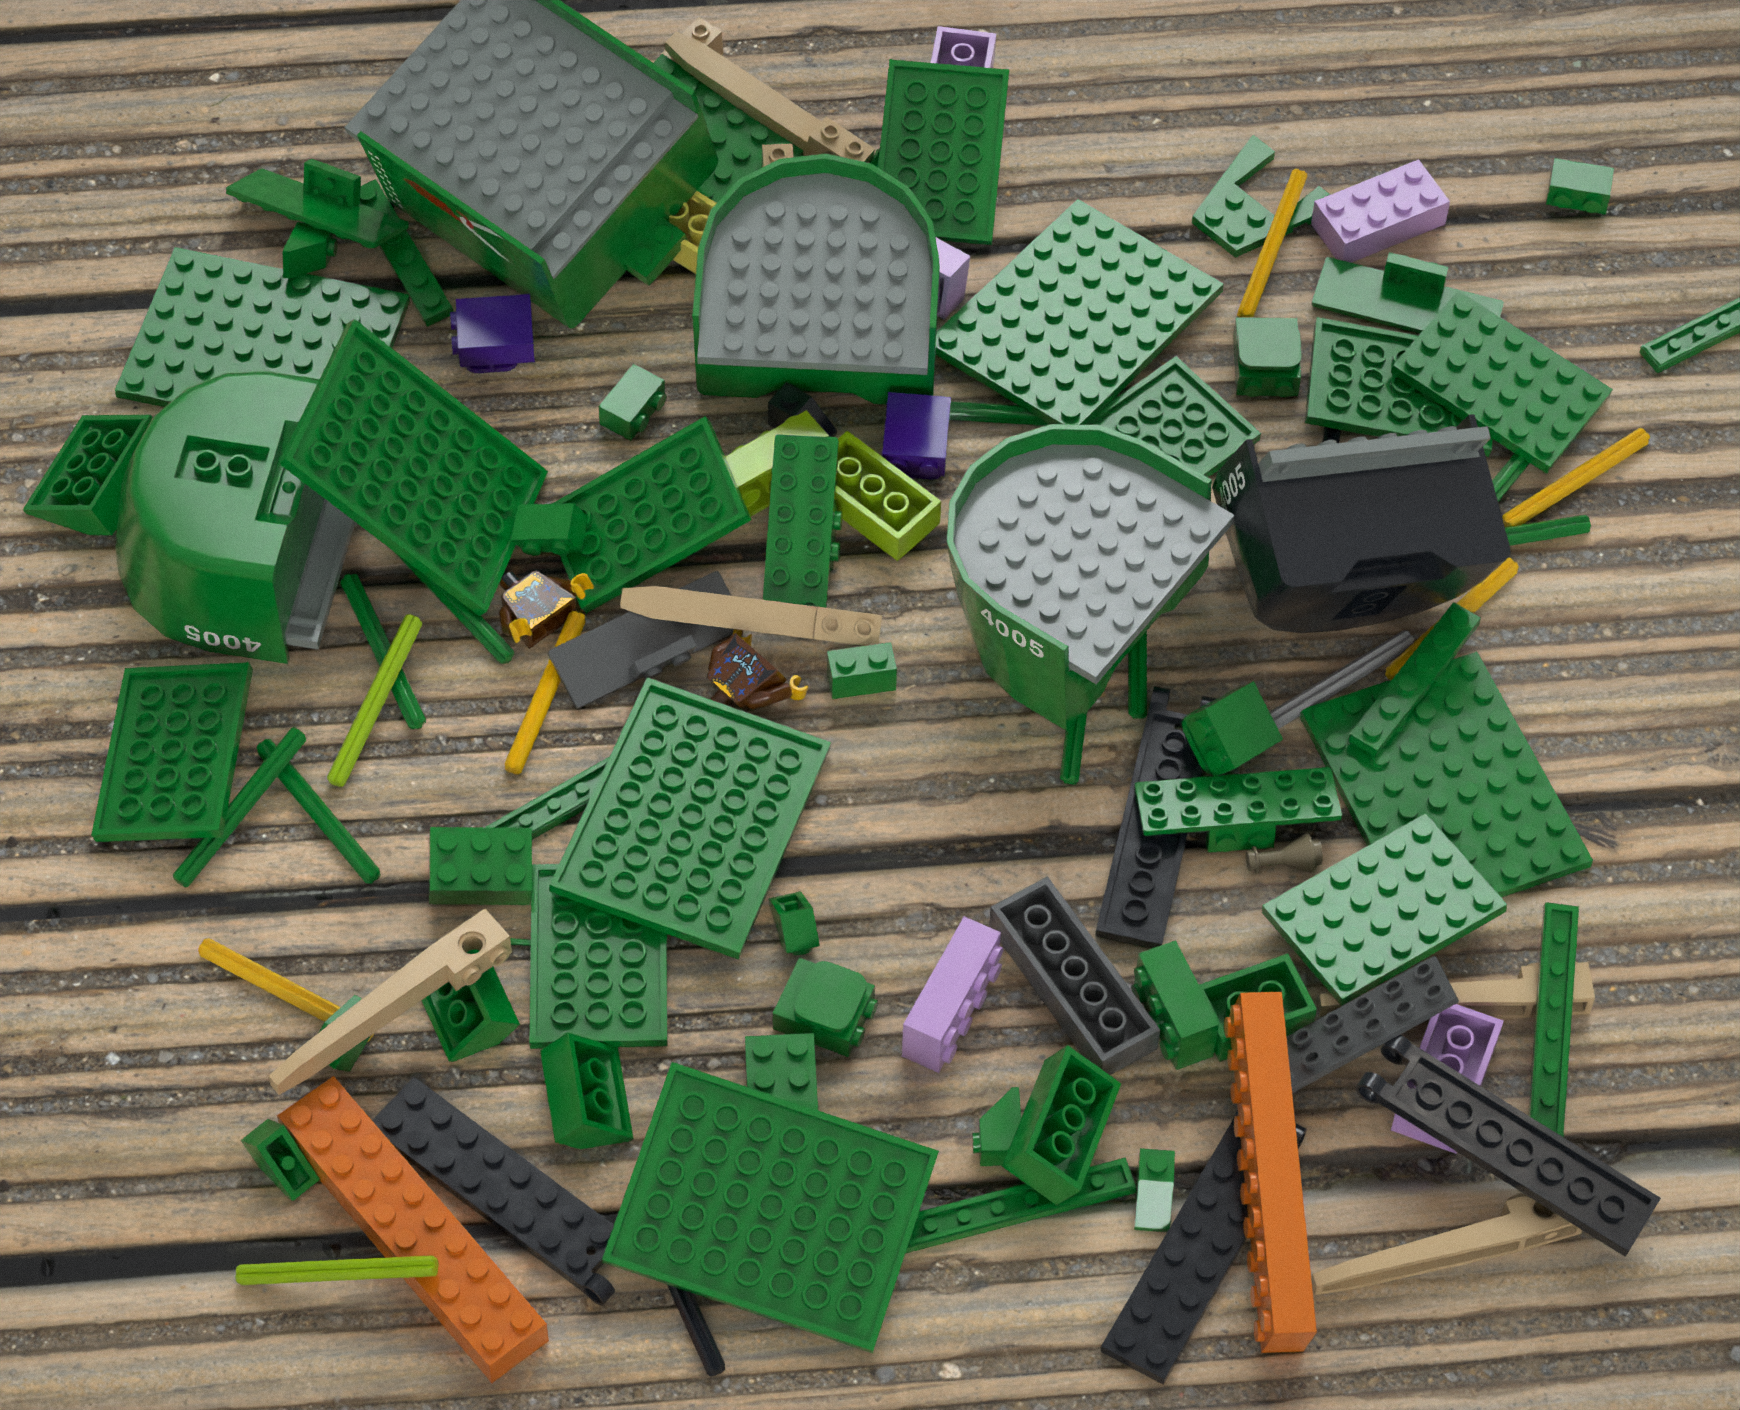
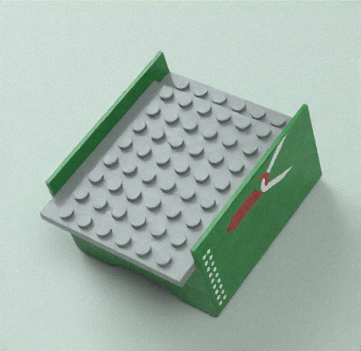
M460 0L344 127L347 134L361 143L390 203L521 295L530 294L531 302L570 329L575 328L625 271H628L648 286L653 283L681 251V242L684 239L688 241L686 234L669 222V216H675L679 212L683 204L687 203L718 165V157L695 90L560 0Z

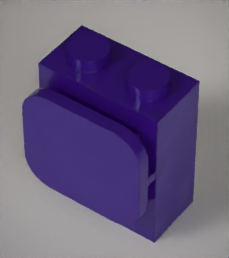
M530 294L455 299L456 311L450 312L451 330H457V336H451L452 352L453 355H459L460 367H466L468 371L479 374L507 372L513 370L518 363L535 362Z
M888 392L882 457L910 478L934 480L941 476L945 477L951 397Z

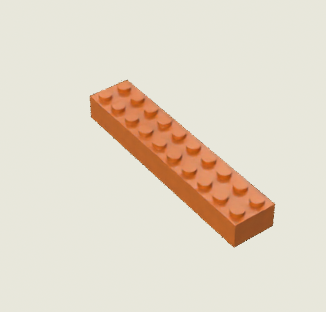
M1282 992L1240 993L1235 1005H1231L1229 1017H1225L1224 1031L1226 1038H1231L1232 1050H1228L1227 1061L1229 1071H1234L1235 1083L1231 1084V1101L1233 1104H1237L1238 1116L1234 1118V1133L1236 1137L1241 1139V1149L1237 1152V1165L1239 1171H1244L1245 1183L1241 1184L1240 1195L1242 1204H1247L1248 1217L1244 1218L1245 1238H1250L1251 1251L1247 1253V1267L1249 1273H1254L1255 1286H1251L1250 1299L1252 1307H1257L1258 1320L1254 1321V1338L1256 1342L1261 1344V1353L1304 1352L1317 1333Z
M334 1076L277 1115L278 1123L285 1126L323 1185L385 1258L432 1255L438 1259L439 1266L436 1276L403 1279L491 1383L495 1382L549 1341L547 1323Z

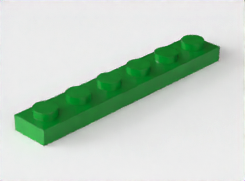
M376 179L361 186L360 204L399 218ZM407 230L379 245L406 293L409 294L410 300L426 327L449 317L450 312H454L450 302Z
M1453 602L1350 732L1348 741L1376 757L1477 629L1481 617Z

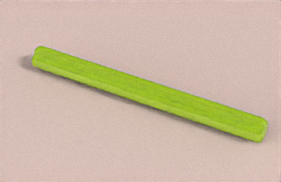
M407 614L404 617L327 775V780L332 785L343 787L346 784L422 626L419 617Z
M431 1255L241 1264L236 1267L235 1279L241 1285L430 1277L438 1274L439 1262L436 1257Z

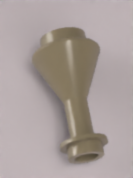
M1308 833L1300 836L1280 850L1258 853L1256 846H1253L1251 850L1246 851L1247 868L1249 871L1254 870L1255 873H1259L1260 866L1279 863L1312 873L1315 870V866L1322 865L1323 862L1320 840L1318 838L1312 839Z

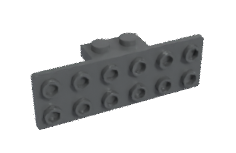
M714 571L679 588L732 596L719 571ZM630 611L549 650L548 656L575 708L579 709L639 679L645 678L646 680L647 677L652 679L663 673L662 668L673 664L674 667H677L692 658L691 654L733 635L734 629L652 619Z
M1433 956L1287 1036L1292 1093L1457 1004L1459 999L1437 957Z

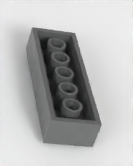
M1048 876L991 906L989 927L1001 932L1000 943L1082 1056L1109 1075H1112L1157 1050L1160 1036L1159 1027Z

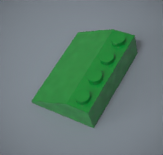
M151 414L82 415L24 506L23 511L28 515L87 535H113L117 530L121 482L130 458L153 418Z

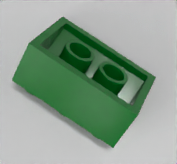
M470 950L466 953L476 954L479 950ZM493 966L482 973L481 977L471 985H465L456 991L447 982L421 1000L449 1062H455L499 1045L520 1025Z
M567 1032L540 1050L555 1143L581 1150L630 1142L634 1139L618 1047Z

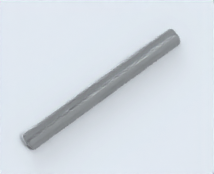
M1407 630L1401 631L1270 711L1277 728L1280 729L1299 717L1300 712L1305 708L1324 702L1402 654L1414 643L1413 636Z

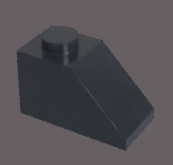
M788 382L768 402V425L773 428L783 424L789 417L797 416L807 410L829 437L837 435V429L812 396Z

